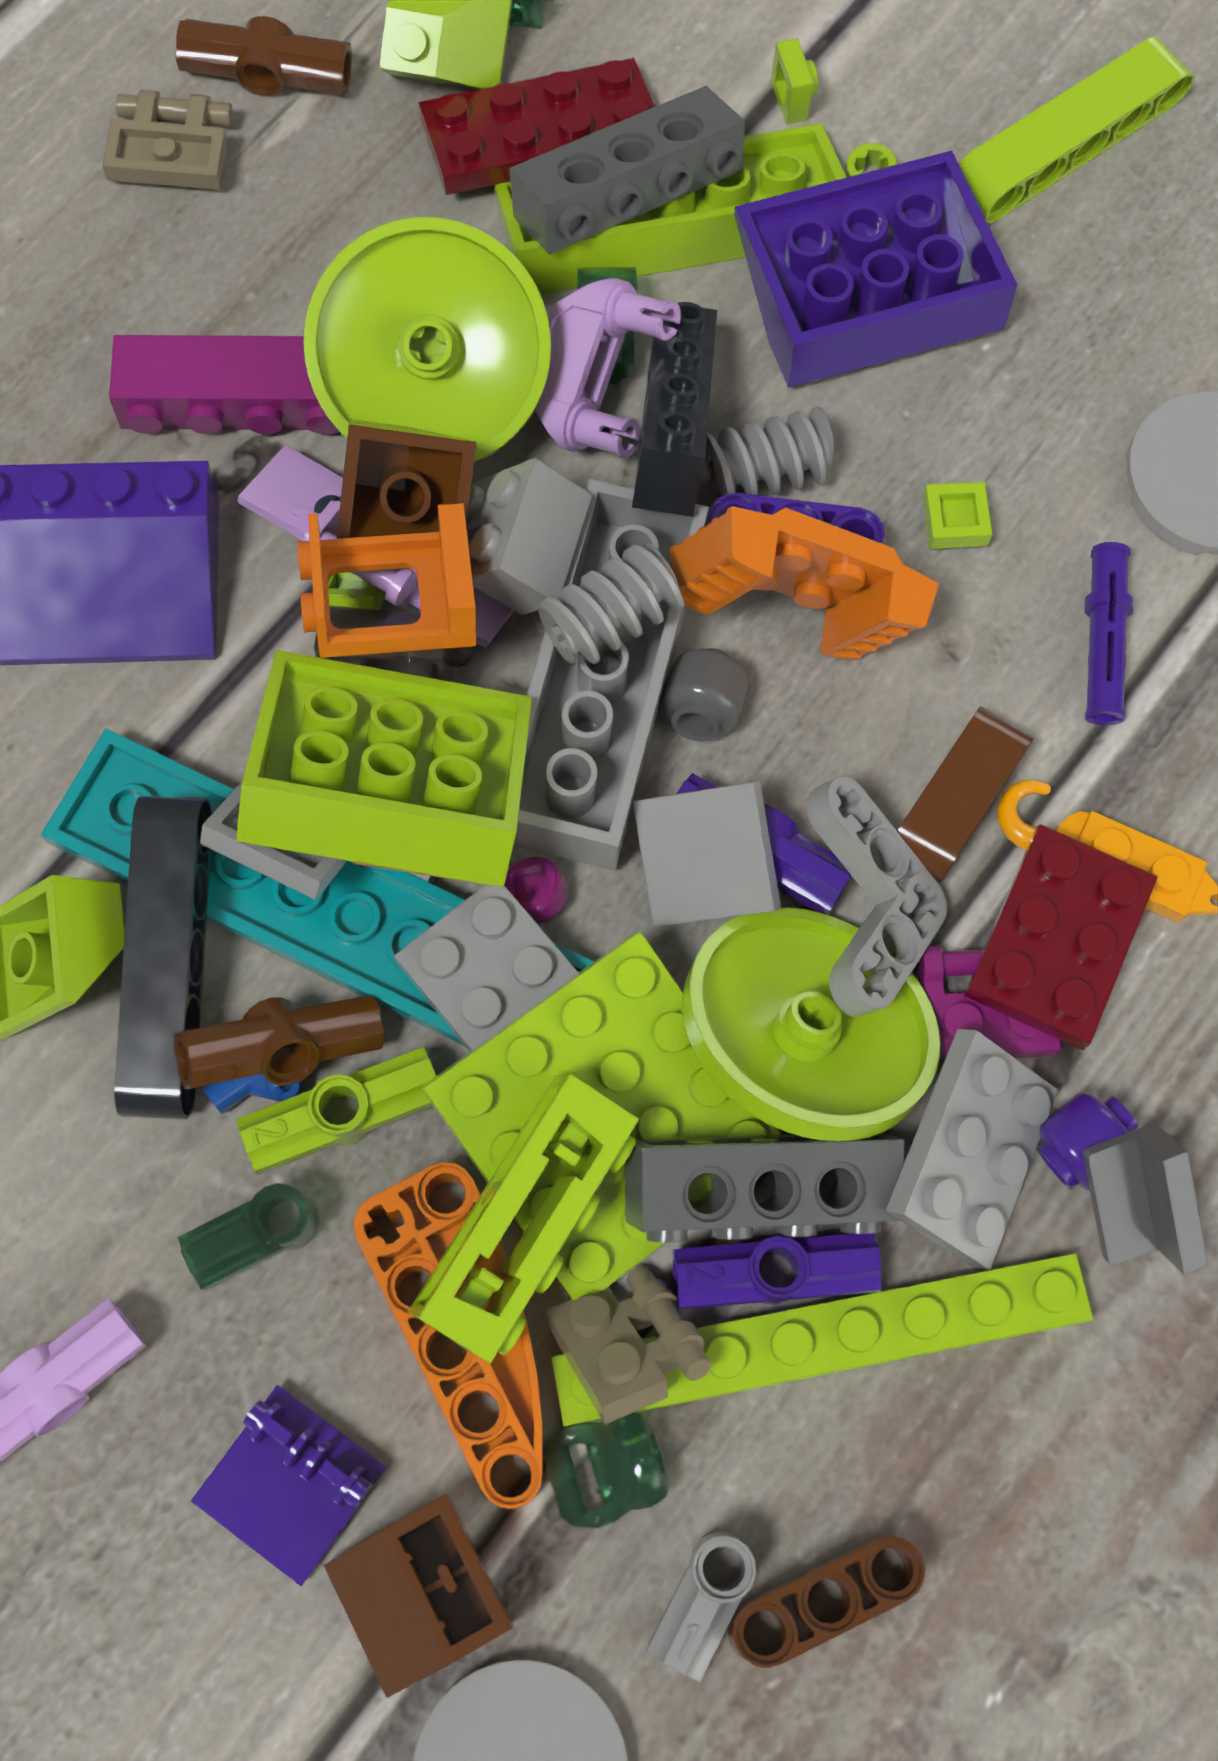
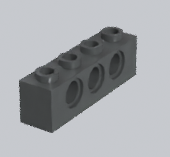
M708 86L689 92L509 168L513 217L548 254H552L744 170L745 120Z
M880 1133L869 1138L853 1141H823L798 1135L636 1140L635 1146L625 1162V1222L642 1232H646V1239L648 1241L665 1243L686 1241L688 1239V1230L712 1229V1237L729 1240L752 1238L753 1227L777 1226L778 1235L791 1237L817 1235V1225L840 1224V1231L845 1233L881 1232V1222L900 1221L885 1210L904 1165V1139ZM835 1169L838 1175L837 1189L830 1198L822 1201L819 1194L820 1181L824 1174ZM772 1171L775 1177L774 1192L768 1200L757 1204L754 1197L755 1183L762 1174ZM708 1173L711 1180V1191L708 1198L700 1205L691 1206L688 1200L690 1183L698 1175Z

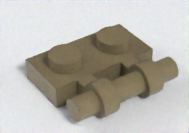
M140 90L138 95H117V116L134 120L111 118L102 165L108 181L220 190L228 141L225 128L211 127V125L232 126L233 107L231 103L211 102L210 96L191 94L189 100L163 98L160 96L159 91ZM161 121H166V122H178V123H185V124L164 123V122H161Z
M645 1266L635 1268L627 1276L626 1282L633 1292V1296L629 1299L618 1302L608 1286L603 1291L583 1296L576 1300L571 1299L546 1309L548 1327L604 1424H608L668 1398L667 1380L664 1374L681 1368L687 1379L695 1381L704 1377L711 1368L710 1361L702 1351L704 1349L702 1336L693 1323L683 1321L676 1311L677 1300L668 1284L662 1279H656L650 1269ZM653 1325L660 1337L658 1340L645 1345L637 1331Z

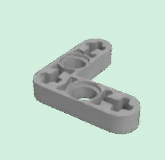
M842 776L813 789L807 798L806 810L809 821L815 831L875 904V907L839 957L830 973L829 986L837 1006L847 1015L859 1017L886 1008L894 1000L942 926L947 915V902L938 882L865 790L855 780ZM871 843L878 848L882 855L884 871L877 867L870 851ZM913 911L915 917L909 919L906 914ZM883 930H886L894 940L896 958L889 954L882 938ZM871 970L873 974L865 978L862 972Z

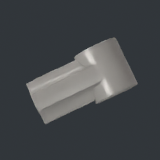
M720 1531L711 1532L698 1541L693 1548L690 1562L645 1649L646 1652L659 1659L665 1665L698 1682L701 1681L742 1597L748 1593L755 1580V1559L748 1546L734 1534ZM717 1547L732 1548L741 1557L742 1568L740 1575L734 1582L726 1586L711 1584L703 1575L705 1557Z

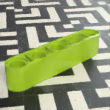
M1157 36L1150 37L973 149L958 164L987 223H994L1170 110L1189 91L1195 78L1193 73Z

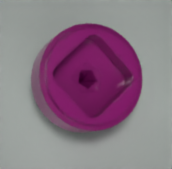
M542 857L526 858L516 863L507 872L504 886L536 923H542L551 919L564 906L568 895L567 881L550 860Z

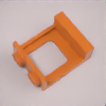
M464 503L438 505L439 532L321 540L318 513L308 514L309 541H297L300 579L312 580L313 592L301 593V610L304 633L317 632L320 658L476 646V610ZM403 568L410 569L416 573L421 617L417 622L406 625L339 629L331 624L328 581L331 576L338 573Z

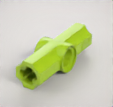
M425 1047L418 1048L348 1076L341 1074L327 1076L319 1081L312 1090L237 1118L239 1133L255 1173L260 1175L334 1145L346 1146L355 1144L372 1130L433 1107L420 1088L436 1077ZM338 1097H351L359 1102L357 1114L346 1124H330L324 1118L326 1107L332 1100Z

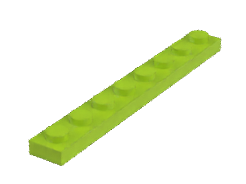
M1077 1254L696 1328L704 1340V1349L702 1351L710 1361L711 1368L709 1372L701 1379L695 1381L687 1379L681 1368L664 1374L667 1380L668 1398L631 1414L1090 1322L1094 1319ZM660 1336L645 1338L642 1341L646 1345L658 1340ZM565 1355L551 1357L563 1428L602 1420Z

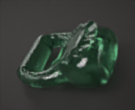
M633 1412L608 1424L603 1422H584L569 1426L549 1442L543 1456L560 1517L573 1527L602 1528L617 1522L631 1510L647 1509L659 1504L667 1497L669 1492L668 1478L655 1434L648 1418L641 1412ZM570 1445H586L588 1452L586 1458L590 1460L598 1486L596 1492L600 1494L603 1502L592 1512H588L568 1447Z

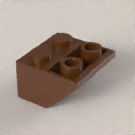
M448 1494L437 1498L385 1527L323 1565L386 1698L447 1667L514 1627V1623Z

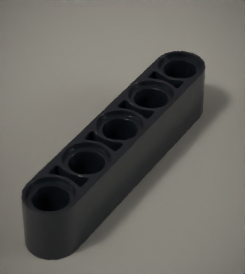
M140 796L135 803L131 831L114 1084L115 1107L118 1115L121 1117L188 1119L193 1111L196 1088L185 1090L179 1078L174 1054V1033L200 1028L211 849L200 844L202 825L212 815L210 802L207 798Z

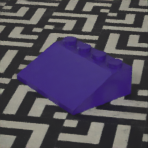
M952 150L735 206L734 216L768 342L788 388L1005 329L1017 283Z
M164 461L0 465V665L216 660L219 494L209 462Z

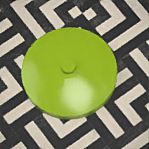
M411 217L380 225L362 234L347 245L328 265L318 281L307 310L304 326V355L308 377L320 406L329 420L346 438L348 435L349 419L412 427L476 441L474 463L492 455L513 439L535 411L547 381L551 356V336L547 312L535 282L517 257L503 244L489 234L459 221L437 217Z
M780 908L771 912L737 916L721 925L708 937L690 967L684 983L682 1013L686 1033L696 1057L714 1083L730 1099L754 1117L785 1132L805 1138L823 1141H853L869 1138L885 1132L905 1119L931 1085L940 1058V1036L936 1016L924 989L912 972L894 1000L886 1008L859 1017H853L844 1013L832 997L829 986L830 973L859 928L830 915L798 908ZM886 947L889 954L896 958V955ZM871 970L862 972L865 978L873 974Z

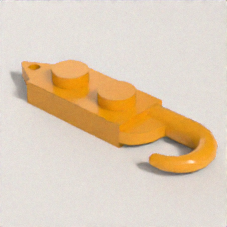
M1035 779L1021 780L1009 786L1000 797L997 808L999 827L1008 840L1025 851L1036 828L1022 821L1017 812V805L1020 799L1026 795L1033 793L1049 794L1051 787L1048 783ZM1079 811L1071 814L1056 828L1055 831L1158 876L1145 909L1177 923H1180L1187 916L1218 914V906L1213 905L1210 901L1212 898L1218 904V885L1205 870L1208 862L1094 811Z

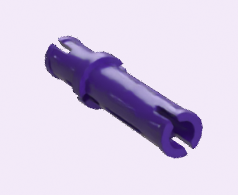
M1104 542L1092 547L1091 593L1085 597L1084 613L1090 617L1087 710L1085 712V720L1096 725H1115L1122 723L1125 719L1127 617L1133 613V597L1128 594L1130 548L1118 542Z

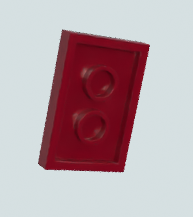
M1039 824L1032 834L964 996L1084 1051L1093 1040L1158 876Z

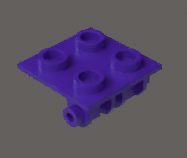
M276 1385L264 1402L259 1400L250 1410L243 1421L246 1427L192 1498L191 1502L302 1587L387 1467L282 1387Z

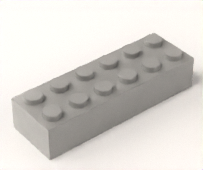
M589 479L586 491L592 494L564 587L569 584L580 587L583 575L590 571L601 573L604 562L613 557L622 560L624 550L634 544L642 547L646 542L652 544L670 565V548L682 543L685 537L694 535L700 527L706 526L709 507L696 504L693 517L632 508L634 489ZM664 600L660 601L659 604L664 621L657 625L652 623L643 613L638 615L643 634L637 638H634L620 626L617 628L621 641V648L613 651L599 639L596 641L600 661L595 664L588 661L580 652L574 655L575 665L569 664L558 652L545 630L527 696L532 697L517 832L513 846L616 871L633 809V801H635L661 697L685 613V605L682 610L676 612Z

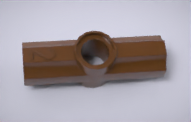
M268 16L251 18L245 27L192 19L180 20L178 25L175 58L179 71L236 79L243 89L259 96L277 95L283 90L284 86L336 94L348 92L352 63L350 42L295 35L285 23Z
M372 994L299 1009L288 999L271 997L259 1001L252 1006L243 1016L242 1020L174 1033V1054L178 1075L185 1090L263 1074L269 1083L283 1086L297 1083L309 1076L317 1067L318 1062L382 1049L385 1032L381 1022L380 1008Z

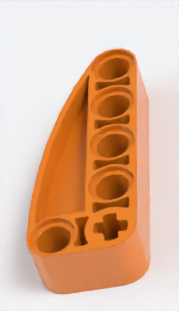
M441 1162L431 1165L367 1199L360 1205L355 1214L353 1229L356 1240L482 1492L495 1505L504 1509L515 1510L528 1505L535 1499L542 1483V1417L538 1377L527 1321L512 1349L505 1355L497 1352L491 1364L467 1350L463 1362L457 1367L449 1370L439 1369L430 1362L429 1348L433 1340L441 1335V1333L408 1313L410 1307L403 1304L398 1295L399 1286L408 1275L416 1272L426 1273L429 1276L432 1274L480 1197L473 1178L465 1168L455 1163ZM452 1182L461 1186L466 1192L465 1200L461 1207L454 1212L448 1214L438 1213L428 1205L429 1195L437 1185ZM386 1214L392 1223L404 1220V1225L396 1228L400 1238L387 1245L380 1236L372 1239L369 1238L370 1233L378 1231L373 1222ZM499 1241L489 1259L479 1255L474 1265L480 1269L483 1267L500 1279L505 1280L507 1275L502 1273L501 1269L508 1259L501 1241ZM468 1275L464 1279L463 1283L459 1287L454 1297L457 1298L460 1291L468 1281ZM497 1292L492 1293L483 1310L486 1311ZM522 1311L520 1315L525 1318L524 1311ZM476 1394H486L492 1397L499 1407V1416L495 1425L482 1433L468 1431L462 1426L460 1420V1408L464 1401ZM508 1456H516L525 1460L532 1473L528 1489L520 1496L513 1498L503 1497L498 1494L491 1482V1474L495 1464Z

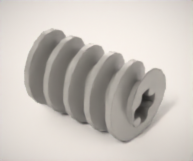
M818 406L811 409L808 418L800 411L789 414L786 424L777 416L771 417L766 420L763 430L757 423L749 422L743 425L740 436L735 429L731 427L724 428L720 431L718 442L707 432L704 465L713 489L719 491L721 496L735 493L736 487L742 486L746 494L758 495L759 481L764 480L772 495H777L781 491V476L787 475L795 490L803 488L804 471L809 469L817 484H824L826 482L827 465L832 463L834 456L833 436L829 419L824 410Z
M646 542L643 547L634 544L624 550L622 560L613 557L604 562L601 573L590 571L583 575L580 587L569 584L560 589V601L548 597L539 602L538 612L549 638L565 661L575 665L574 655L580 652L588 661L595 664L600 661L596 641L601 639L608 647L616 651L621 648L617 628L622 626L630 635L637 638L643 634L638 615L643 613L652 623L657 625L664 621L659 604L660 601L664 600L670 608L678 612L684 608V600L672 568L661 553L652 544Z

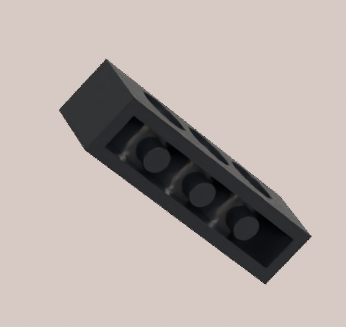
M678 302L677 304L681 311L680 324L663 320V325L677 330L675 336L669 341L660 340L654 336L652 340L632 508L693 517L705 459L717 310L702 308L692 302Z

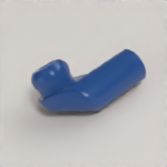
M263 1074L206 1085L202 1089L218 1111L224 1114L248 1095L280 1102L297 1096L301 1092L303 1082L301 1080L291 1085L278 1086L269 1083Z

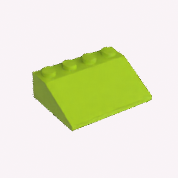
M275 650L241 784L236 842L504 888L517 832L532 697Z

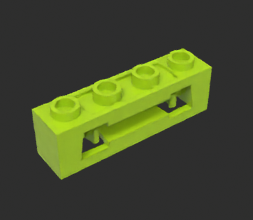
M556 1075L408 1313L490 1364L497 1352L502 1355L507 1354L515 1345L525 1327L526 1318L520 1314L534 1291L542 1294L556 1278L563 1263V1257L558 1255V1252L572 1230L576 1233L581 1232L593 1217L600 1202V1198L594 1195L607 1171L612 1174L616 1173L630 1156L636 1139L630 1136L639 1119L574 1075ZM560 1124H564L555 1140L550 1142ZM586 1144L587 1146L580 1156L578 1153L583 1145ZM542 1153H545L563 1166L566 1163H570L574 1168L569 1176L559 1175L501 1269V1272L507 1275L505 1280L500 1279L483 1267L480 1269L474 1265L479 1255L489 1259L550 1159L543 1156ZM468 1275V1281L460 1291L457 1298L454 1297L459 1287L463 1283L464 1279ZM497 1292L486 1311L483 1310L492 1293Z

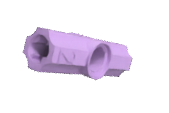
M107 1298L53 1342H43L34 1346L16 1358L0 1373V1463L33 1436L41 1437L70 1419L86 1404L89 1399L88 1392L107 1377L114 1374L118 1368L137 1356L147 1346L140 1333L113 1300Z

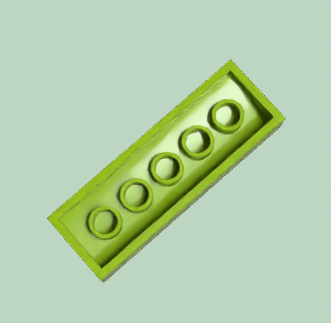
M822 123L745 136L744 170L552 254H548L513 217L511 183L494 185V190L509 251L524 265L535 282L539 293L545 294L584 287L603 279L617 278L624 280L746 258L734 216L735 206L847 177Z

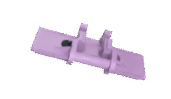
M285 445L238 496V503L302 541H309L308 514L318 513L321 540L336 539L343 478ZM403 568L351 572L386 593L385 600L395 606L407 609L411 604L420 610L418 580L414 571ZM473 587L476 610V643L486 648L514 610Z

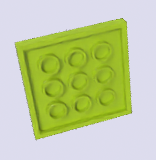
M634 932L420 1087L487 1183L492 1178L556 1075H574L637 1117L639 1120L630 1134L636 1140L781 1135L776 1127L754 1117L730 1099L704 1070L692 1049L684 1026L682 1013L683 992L641 932ZM560 1124L550 1142L555 1140L564 1124ZM586 1144L583 1145L582 1149L578 1153L580 1156L587 1146ZM542 1153L543 1156L550 1160L513 1219L523 1234L559 1175L569 1176L574 1168L573 1165L566 1163L563 1166L545 1153ZM625 1163L614 1174L607 1171L594 1195L600 1198V1202L593 1217L581 1232L576 1233L572 1230L558 1252V1255L563 1257V1263L555 1279L570 1300H576L580 1297L603 1291L665 1243L648 1241L646 1239V1232H642L625 1222ZM708 1173L698 1175L690 1183L688 1200L691 1206L700 1205L708 1198L711 1191V1180Z

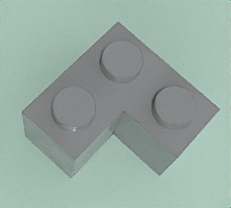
M537 458L530 459L471 483L466 529L469 555L471 557L473 587L520 615L537 611L539 602L548 597L559 601L560 589L564 587L592 494Z

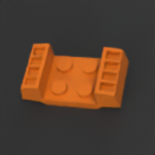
M731 506L725 514L719 518L715 517L710 524L700 527L694 535L685 537L682 543L670 548V567L677 578L685 606L709 616L753 589L773 590L793 597V601L801 607L825 609L820 654L840 660L857 661L863 655L869 652L873 653L883 645H889L892 641L900 637H906L908 633L916 629L920 630L926 627L939 587L938 582L904 565L894 548L786 507L770 515Z

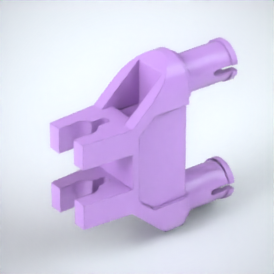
M609 278L588 284L552 306L544 304L550 327L551 356L547 381L535 410L550 436L564 450L579 452L589 446L614 453L618 457L628 458L635 452L637 446L622 442V438L618 435L639 441V423L635 419L622 418L599 411L626 332L630 330L669 341L675 336L677 330L663 325V320L680 324L681 311L675 301H664L639 295L630 282Z

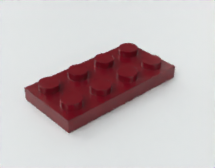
M635 58L620 61L612 60L600 65L566 72H554L547 76L513 83H500L493 87L459 94H447L439 98L419 102L421 122L446 195L510 182L509 168L655 107Z

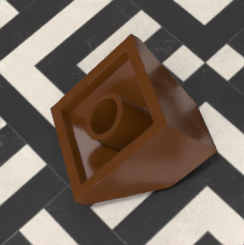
M349 419L336 539L439 532L438 505L464 503L465 521L467 522L477 442L412 427Z

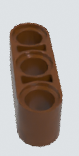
M982 706L975 712L897 830L938 883H941L1034 739Z
M878 1536L867 1539L741 1602L727 1627L729 1643L738 1656L754 1666L770 1668L781 1665L910 1600L919 1592L924 1583L925 1565L922 1555L915 1545L904 1538ZM890 1548L897 1552L902 1559L904 1573L896 1587L885 1591L874 1581L871 1567L876 1554L882 1549ZM829 1579L840 1589L842 1605L834 1618L822 1622L814 1618L809 1610L808 1593L818 1581ZM769 1611L778 1621L780 1628L779 1639L769 1651L762 1653L752 1652L744 1640V1625L747 1619L755 1612Z

